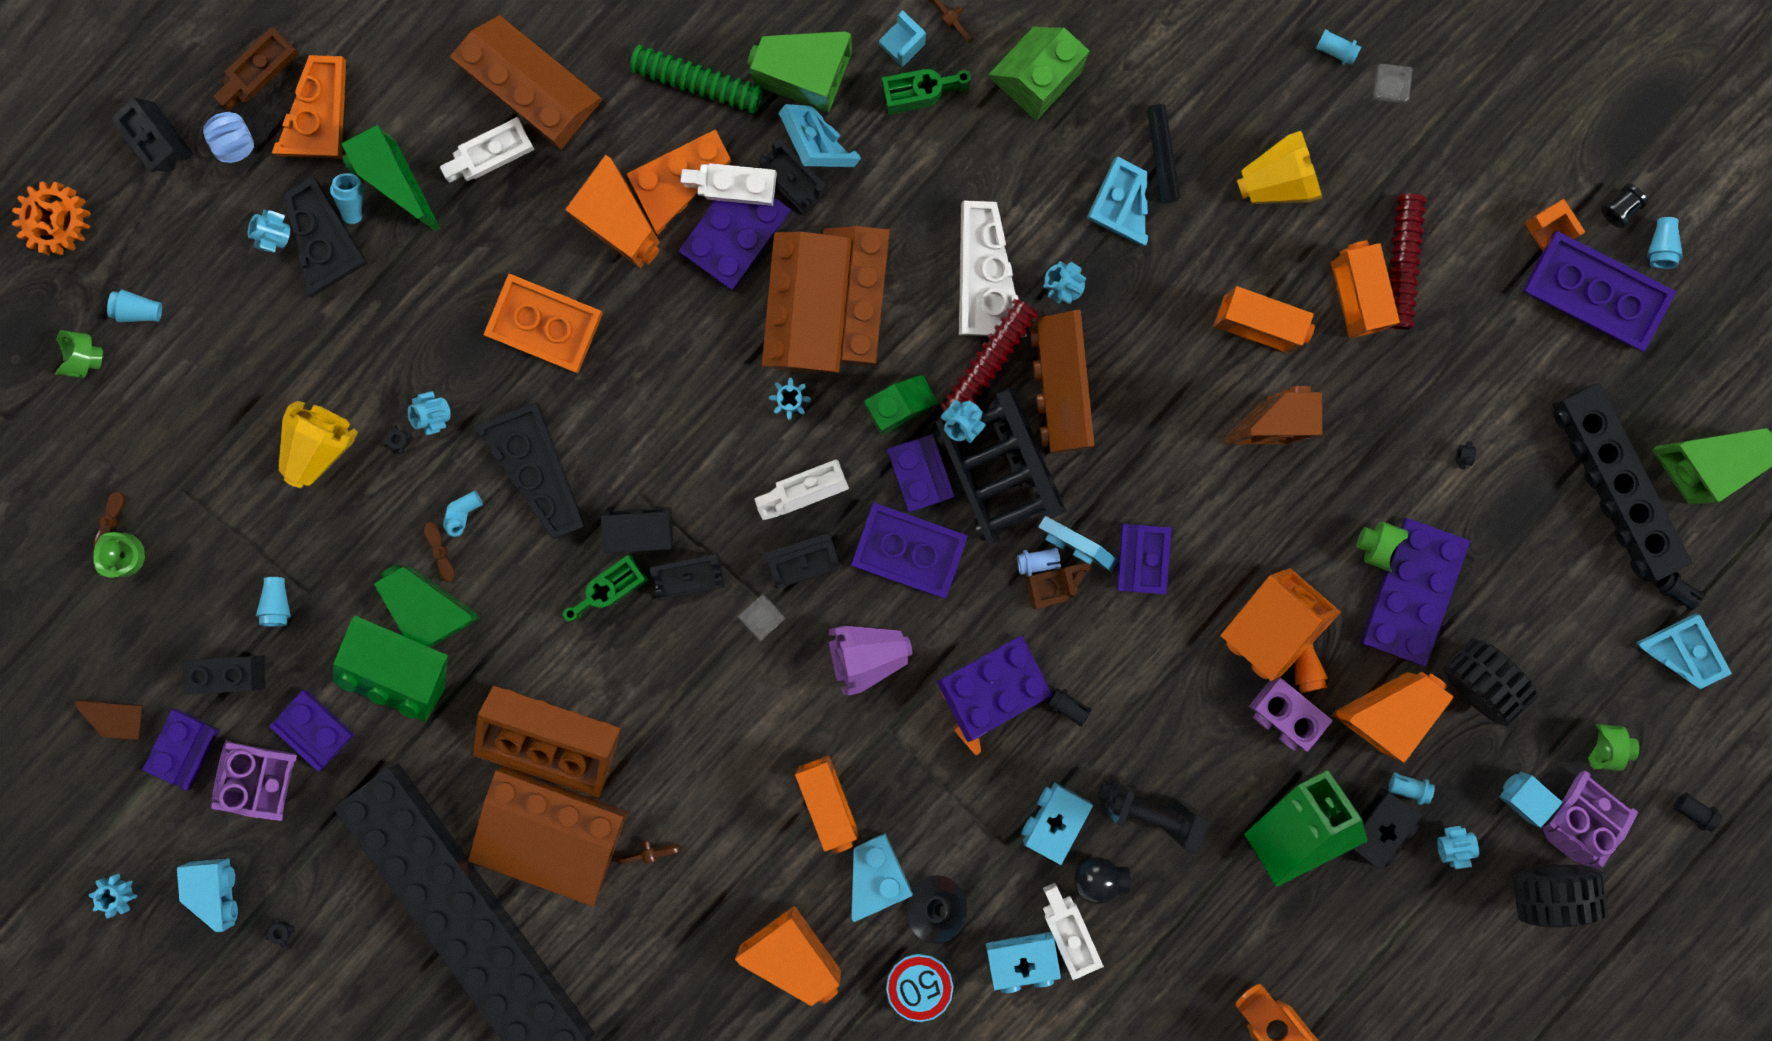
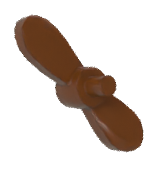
M929 0L943 15L941 18L949 28L954 25L969 43L973 40L972 36L958 22V15L963 11L960 6L953 11L952 9L948 10L940 0Z
M120 492L112 493L107 500L106 513L99 521L101 528L93 542L94 549L99 537L105 533H111L112 529L118 525L117 516L125 504V497Z
M428 522L424 527V533L433 548L432 555L437 559L440 576L444 581L452 582L455 578V571L447 558L448 550L442 544L441 530L436 523Z
M649 840L642 841L644 849L641 850V853L624 856L617 860L618 864L643 859L644 863L656 861L657 857L678 853L680 846L679 844H672L654 849V847H650Z

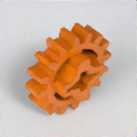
M42 181L39 183V190L31 186L27 187L30 196L27 198L18 196L17 199L22 203V207L13 208L12 212L19 215V219L13 221L12 225L22 229L16 236L27 241L26 246L28 248L38 249V252L49 255L51 251L57 255H63V247L72 251L75 250L73 241L75 239L85 240L84 236L80 233L81 229H90V225L83 222V218L90 216V211L80 208L85 204V199L76 196L77 191L70 187L64 188V185L58 182H53L50 185ZM49 198H61L63 201L60 202L56 200L54 202H50ZM43 235L47 237L48 235H52L55 239L45 240L42 239L40 236Z

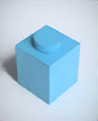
M1523 772L1511 776L1503 785L1504 791L1499 796L1528 823L1540 828L1563 803L1535 777Z

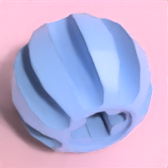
M218 113L211 117L203 127L204 137L212 153L221 162L232 163L241 161L254 148V140L243 118L237 113Z

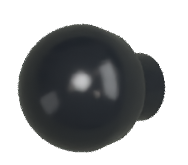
M1092 857L1079 865L1075 873L1074 883L1078 894L1085 901L1092 904H1102L1111 901L1117 894H1128L1130 892L1131 877L1128 867H1116L1108 859Z

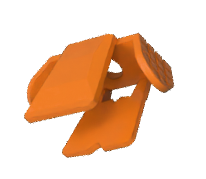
M1262 984L1249 989L1235 1004L1248 1020L1247 1028L1254 1041H1318L1293 1008L1279 999L1275 1002ZM1273 1020H1281L1287 1026V1033L1280 1040H1272L1267 1035V1026Z

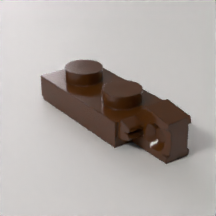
M273 26L270 27L224 71L226 76L222 79V82L225 85L213 97L228 111L240 101L246 103L286 67L299 52Z

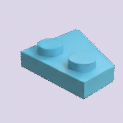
M785 104L779 112L803 166L855 167L861 159L855 150L848 153L837 142L840 137L839 133L832 126L828 125L812 106Z
M1120 157L1114 158L1087 219L1140 246H1145L1148 242V235H1145V215L1148 214L1147 200L1145 198L1147 171Z
M1047 516L1044 517L1039 525V528L1048 534L1045 539L1046 541L1062 550L1065 545L1075 550L1073 556L1089 565L1093 561L1112 572L1118 563V560L1100 545Z
M1695 613L1636 642L1639 648L1699 689L1732 674L1700 614Z
M886 833L854 847L853 922L913 895Z

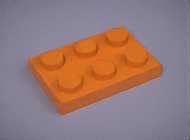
M508 274L483 335L578 374L603 312Z

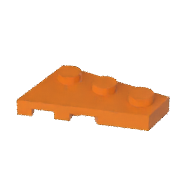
M309 55L295 90L296 98L290 113L286 114L282 124L284 126L279 142H275L272 150L273 155L342 159L341 143H343L346 59L342 56Z
M715 129L627 173V176L658 235L666 227L665 225L677 214H680L697 195L698 189L683 187L681 183L682 169L700 171L701 164L729 165L732 161Z

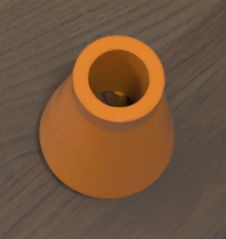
M1312 643L1294 662L1295 686H1299L1300 694L1327 688L1325 680L1328 677Z

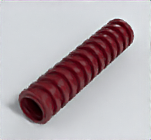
M1412 193L1401 194L1396 198V202L1399 203V206L1395 208L1398 216L1394 218V223L1397 226L1393 228V233L1396 234V237L1392 238V243L1395 244V247L1391 248V254L1394 257L1390 259V264L1393 265V268L1389 269V274L1392 275V278L1389 280L1400 323L1390 327V329L1409 330L1414 328L1415 325L1412 318L1415 317L1416 312L1412 310L1417 305L1414 297L1418 295L1415 287L1419 284V281L1416 280V277L1420 274L1417 266L1421 264L1418 256L1422 254L1419 246L1423 244V239L1420 236L1424 234V229L1421 228V225L1425 223L1422 215L1426 213V208L1423 205L1427 203V198L1423 195Z
M1020 299L1012 301L1014 306L1007 308V316L1000 318L1002 323L995 325L994 329L996 331L994 334L990 333L988 335L990 339L988 343L983 342V350L976 352L978 356L976 360L971 359V367L964 369L966 373L964 377L960 376L958 378L959 384L952 386V394L948 393L946 395L947 401L941 402L940 407L942 411L945 412L955 400H958L960 403L965 401H971L974 404L978 403L977 397H982L984 387L988 388L990 386L989 380L995 379L996 375L994 373L996 370L1000 371L1002 369L1001 363L1008 361L1006 357L1008 353L1012 354L1014 352L1013 346L1020 344V336H1025L1027 334L1025 329L1032 327V319L1039 317L1036 310Z

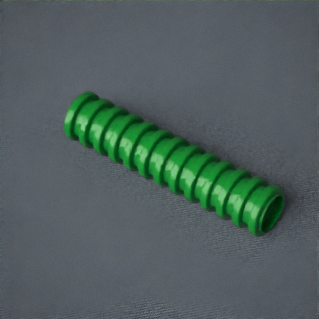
M641 44L634 49L631 56L630 71L632 74L640 72L641 77L644 78L649 75L653 81L660 79L662 84L669 82L671 87L678 85L680 90L685 91L689 89L691 94L699 92L700 97L703 98L708 95L712 101L717 98L721 104L729 102L730 107L738 105L739 110L743 111L746 108L751 114L756 112L760 105L763 94L762 85L757 84L755 87L752 86L751 81L743 83L742 78L738 77L735 80L730 74L723 76L721 71L714 73L710 67L705 70L703 65L698 64L694 66L692 61L684 63L683 58L680 57L675 60L671 54L666 57L662 51L654 53L653 48L645 50L644 45Z

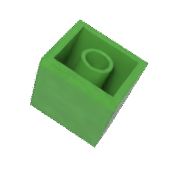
M1032 27L990 72L988 77L1037 121L1081 74L1090 51L1065 28Z
M843 31L762 36L759 46L753 45L747 64L751 65L750 73L752 74L755 86L760 84L762 89L801 104L810 105L814 109L829 114L852 55L851 34Z
M1765 428L1660 445L1653 448L1652 451L1689 505L1718 503L1772 467V432Z

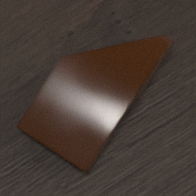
M1084 562L1025 577L1032 608L1038 609L1066 602L1070 597H1074L1078 591V585L1085 573L1091 568V564L1089 565Z
M92 700L75 701L77 709L102 737L139 740L142 705Z

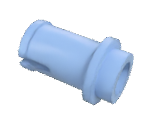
M1057 548L1032 553L1024 550L1023 554L1017 555L1020 575L1026 574L1028 577L1032 576L1034 572L1061 568V564L1058 563L1060 555Z

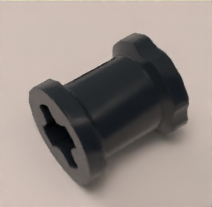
M1627 183L1618 197L1611 203H1605L1601 207V212L1605 219L1617 228L1625 227L1628 224V218L1638 209H1643L1649 203L1645 193L1633 184Z

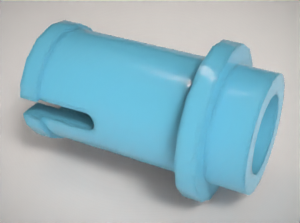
M1325 29L1316 49L1342 60V65H1345V63L1352 65L1361 46L1356 45V40L1350 42Z
M1394 772L1389 782L1388 791L1392 794L1417 800L1418 805L1423 803L1430 804L1434 795L1435 785L1430 784L1428 779L1420 781Z

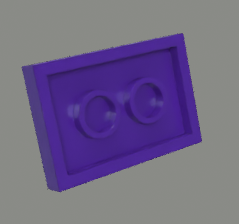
M774 198L773 206L715 200L682 245L679 253L734 292L773 238L774 233L778 231L789 216L791 209L776 198Z
M873 502L851 566L946 599L968 535Z
M1023 636L1014 638L936 681L967 742L977 739L1052 696Z

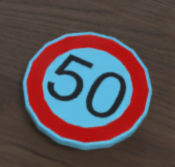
M914 954L904 957L894 965L888 975L886 991L889 1003L897 1014L910 1021L924 1022L935 1019L946 1010L952 1000L953 982L951 974L943 962L931 955Z

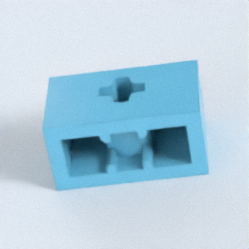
M1054 782L1051 789L1046 787L1037 803L1041 808L1035 818L1029 817L1021 834L1025 836L1023 840L1025 846L1062 865L1093 804L1089 800ZM1060 814L1059 818L1062 821V825H1054L1051 830V825L1047 819L1049 817L1055 818Z
M1051 932L986 943L994 990L1001 989V993H1013L1021 990L1023 985L1034 984V987H1047L1053 985L1054 980L1061 979L1055 941ZM1021 958L1027 959L1026 970L1020 969Z

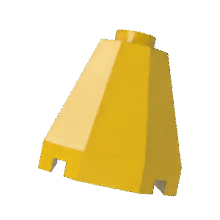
M1302 131L1286 136L1241 170L1243 178L1237 180L1242 198L1250 197L1252 204L1309 203L1322 198Z
M301 401L288 405L283 416L279 472L284 476V481L298 488H302L303 485H312L353 444L358 434L355 428L348 431L350 423L346 419L317 405H313L311 410L303 409L305 402Z

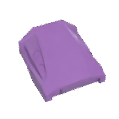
M225 740L213 786L211 809L232 812L248 817L282 821L286 794L297 755L286 751L253 747Z
M1585 770L1580 772L1574 779L1562 800L1563 803L1542 828L1547 840L1571 860L1598 869L1605 865L1610 855L1625 839L1638 812L1633 808L1629 809L1591 779V774Z

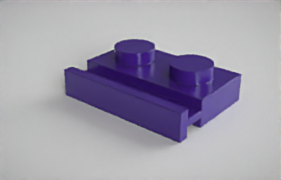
M933 434L887 449L909 513L955 497Z
M1121 524L1117 591L1167 594L1172 528Z
M302 690L279 715L280 717L269 726L318 772L323 770L326 764L355 735L307 690Z
M172 709L142 770L170 784H176L185 791L191 790L220 729L211 727L206 722L179 709Z

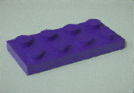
M1559 231L1552 233L1522 290V293L1639 352H1645L1677 292Z
M1404 518L1401 529L1408 531V538L1398 544L1391 555L1390 567L1392 572L1385 571L1360 643L1421 666H1426L1471 541L1415 520Z

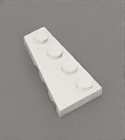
M964 200L961 203L959 335L988 336L990 333L994 334L996 331L994 329L995 325L1002 323L1000 318L1002 316L1006 317L1008 314L1007 308L1014 306L1012 303L1014 299L1018 300V295L1015 294L1012 281L1010 262L1008 263L1006 254V242L997 202Z

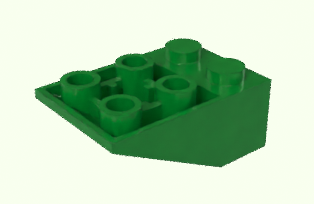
M1329 770L1299 784L1244 833L1276 887L1368 842L1361 817Z

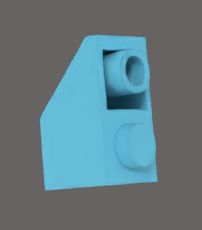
M230 858L188 862L177 867L179 901L215 932H223L234 926L238 915V907L236 901H233L232 896L235 872L230 867Z

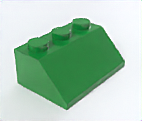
M354 615L333 664V683L345 691H354L366 696L375 704L394 708L408 718H417L426 722L444 692L448 655Z

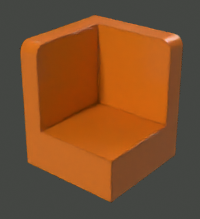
M1565 199L1551 205L1525 222L1526 227L1542 251L1553 232L1559 231L1572 239L1585 233V230Z

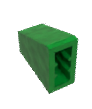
M923 375L895 383L864 401L865 408L881 436L939 404Z
M399 564L394 565L381 573L383 579L374 583L403 636L431 648L480 619L476 612L413 567L400 568Z

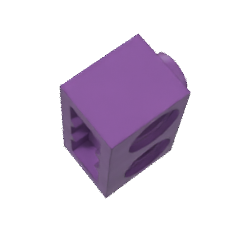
M1280 677L1272 681L1269 680L1248 706L1256 712L1252 718L1267 730L1271 726L1282 734L1278 739L1293 751L1299 747L1308 752L1333 721ZM1278 696L1282 700V709L1277 714H1271L1268 710V703L1273 697ZM1305 718L1308 722V729L1303 735L1298 736L1295 733L1294 725L1297 720Z

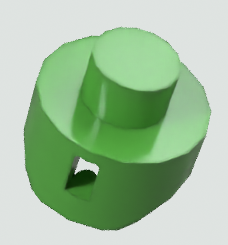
M66 330L59 331L56 341L63 353L64 363L60 365L55 375L83 379L87 374L88 368L100 369L103 350L101 347L92 346L89 334Z
M1381 521L1374 530L1367 527L1363 528L1357 541V548L1365 550V563L1392 572L1390 567L1391 555L1396 546L1408 538V531Z
M105 533L99 537L94 549L96 571L100 575L109 578L129 577L137 573L145 559V550L141 541L128 533Z
M1595 724L1599 730L1596 747L1588 757L1590 766L1593 769L1622 771L1627 766L1628 760H1637L1639 755L1638 740L1636 738H1629V733L1624 726Z

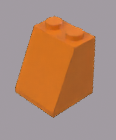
M605 155L565 210L578 224L641 269L644 263L649 265L655 259L660 250L657 247L660 241L621 172L612 159Z
M1289 568L1270 575L1220 636L1227 641V647L1234 654L1244 656L1252 664L1251 667L1257 675L1272 681L1282 676L1338 617L1341 611Z
M1406 672L1341 707L1332 716L1385 756L1405 763L1453 699V696L1445 691L1448 685L1433 674L1428 676L1423 672L1419 674Z
M795 906L743 942L735 958L742 967L810 1006H813L818 1001L824 1004L838 993L836 988L840 986L841 970Z

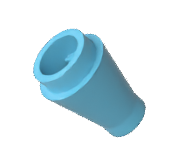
M350 173L336 176L332 181L330 193L341 213L342 220L348 224H355L362 219L365 187L356 175Z
M1662 217L1657 220V227L1647 254L1651 267L1657 269L1676 268L1679 265V260L1683 258L1678 229L1679 220L1677 218Z
M121 289L119 292L112 291L110 293L107 314L109 318H115L116 322H159L162 315V303Z
M264 578V585L256 617L259 618V625L270 627L287 625V618H290L291 615L285 589V578Z

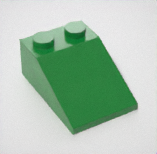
M376 125L341 143L346 152L342 156L343 161L352 175L356 173L362 182L366 180L432 230L440 229L394 138L380 126Z

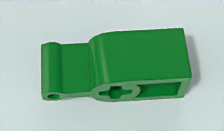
M922 69L882 77V89L887 114L891 115L931 107L940 100L943 92L954 90L960 92L967 91L971 83L970 71L962 70L957 75L941 78L934 70ZM928 83L929 87L932 88V93L926 94L922 84Z
M627 555L594 578L587 585V599L575 607L565 609L562 615L568 622L580 619L582 613L591 606L597 608L610 607L647 582L649 578L633 555ZM599 585L610 588V591L607 592L608 600L597 598L596 595L600 592Z

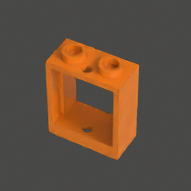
M1368 240L1350 244L1347 249L1339 251L1340 256L1331 261V266L1349 339L1381 332L1400 323L1381 243L1369 246Z
M1238 286L1223 297L1213 325L1217 329L1287 354L1302 347L1304 343L1308 344L1315 329V325L1311 324L1314 316L1313 313Z
M830 755L799 766L795 776L824 852L833 849L835 854L853 847L852 842L857 840L858 828Z

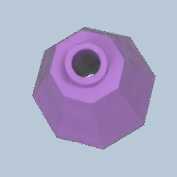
M839 626L829 629V635L835 636V640L829 641L837 681L844 680L846 684L845 687H841L843 695H853L865 691L907 665L908 656H912L910 639L908 636L903 637L901 631L853 626Z

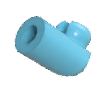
M475 490L447 506L443 527L449 536H460L464 531L468 512L483 505L479 494Z

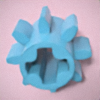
M263 210L262 215L255 214L251 218L248 226V237L255 240L254 248L274 253L276 247H285L291 230L289 224L283 223L285 215L271 210Z
M1061 261L1057 265L1052 266L1045 275V284L1043 285L1045 289L1050 291L1048 297L1057 303L1063 300L1068 304L1078 299L1084 291V281H1086V277L1080 274L1082 268L1073 262L1066 265Z
M789 378L788 385L783 387L776 382L775 386L779 391L777 395L769 396V400L779 404L775 408L774 413L779 414L784 410L787 412L788 420H791L792 413L797 411L804 416L805 412L802 405L803 403L811 402L810 397L802 396L801 394L806 389V385L801 384L797 388L794 386L792 378ZM788 392L792 395L797 392L798 395L795 398L798 403L794 407L791 404L783 406L782 404L785 402L784 393Z
M431 391L418 394L417 398L412 399L413 404L408 407V418L413 428H423L425 435L440 432V429L446 428L445 422L450 419V408L444 398L435 399L434 393Z
M955 400L941 416V419L946 421L943 430L955 441L966 439L971 443L986 425L980 421L983 412L971 401L960 403L958 400Z
M1461 826L1444 828L1446 836L1438 837L1437 839L1438 853L1442 862H1450V866L1455 867V869L1472 867L1470 859L1479 856L1478 842L1474 833H1466V829L1461 828Z
M120 874L110 876L109 881L106 878L97 880L96 885L98 889L89 894V897L93 898L95 905L93 911H104L106 918L115 916L117 911L120 914L128 912L130 908L127 903L137 898V895L132 893L131 885L133 881L125 882L120 880Z

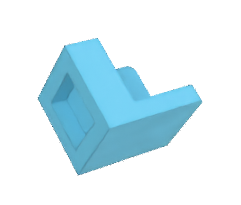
M902 10L897 15V23L879 40V45L903 67L925 45L926 32Z

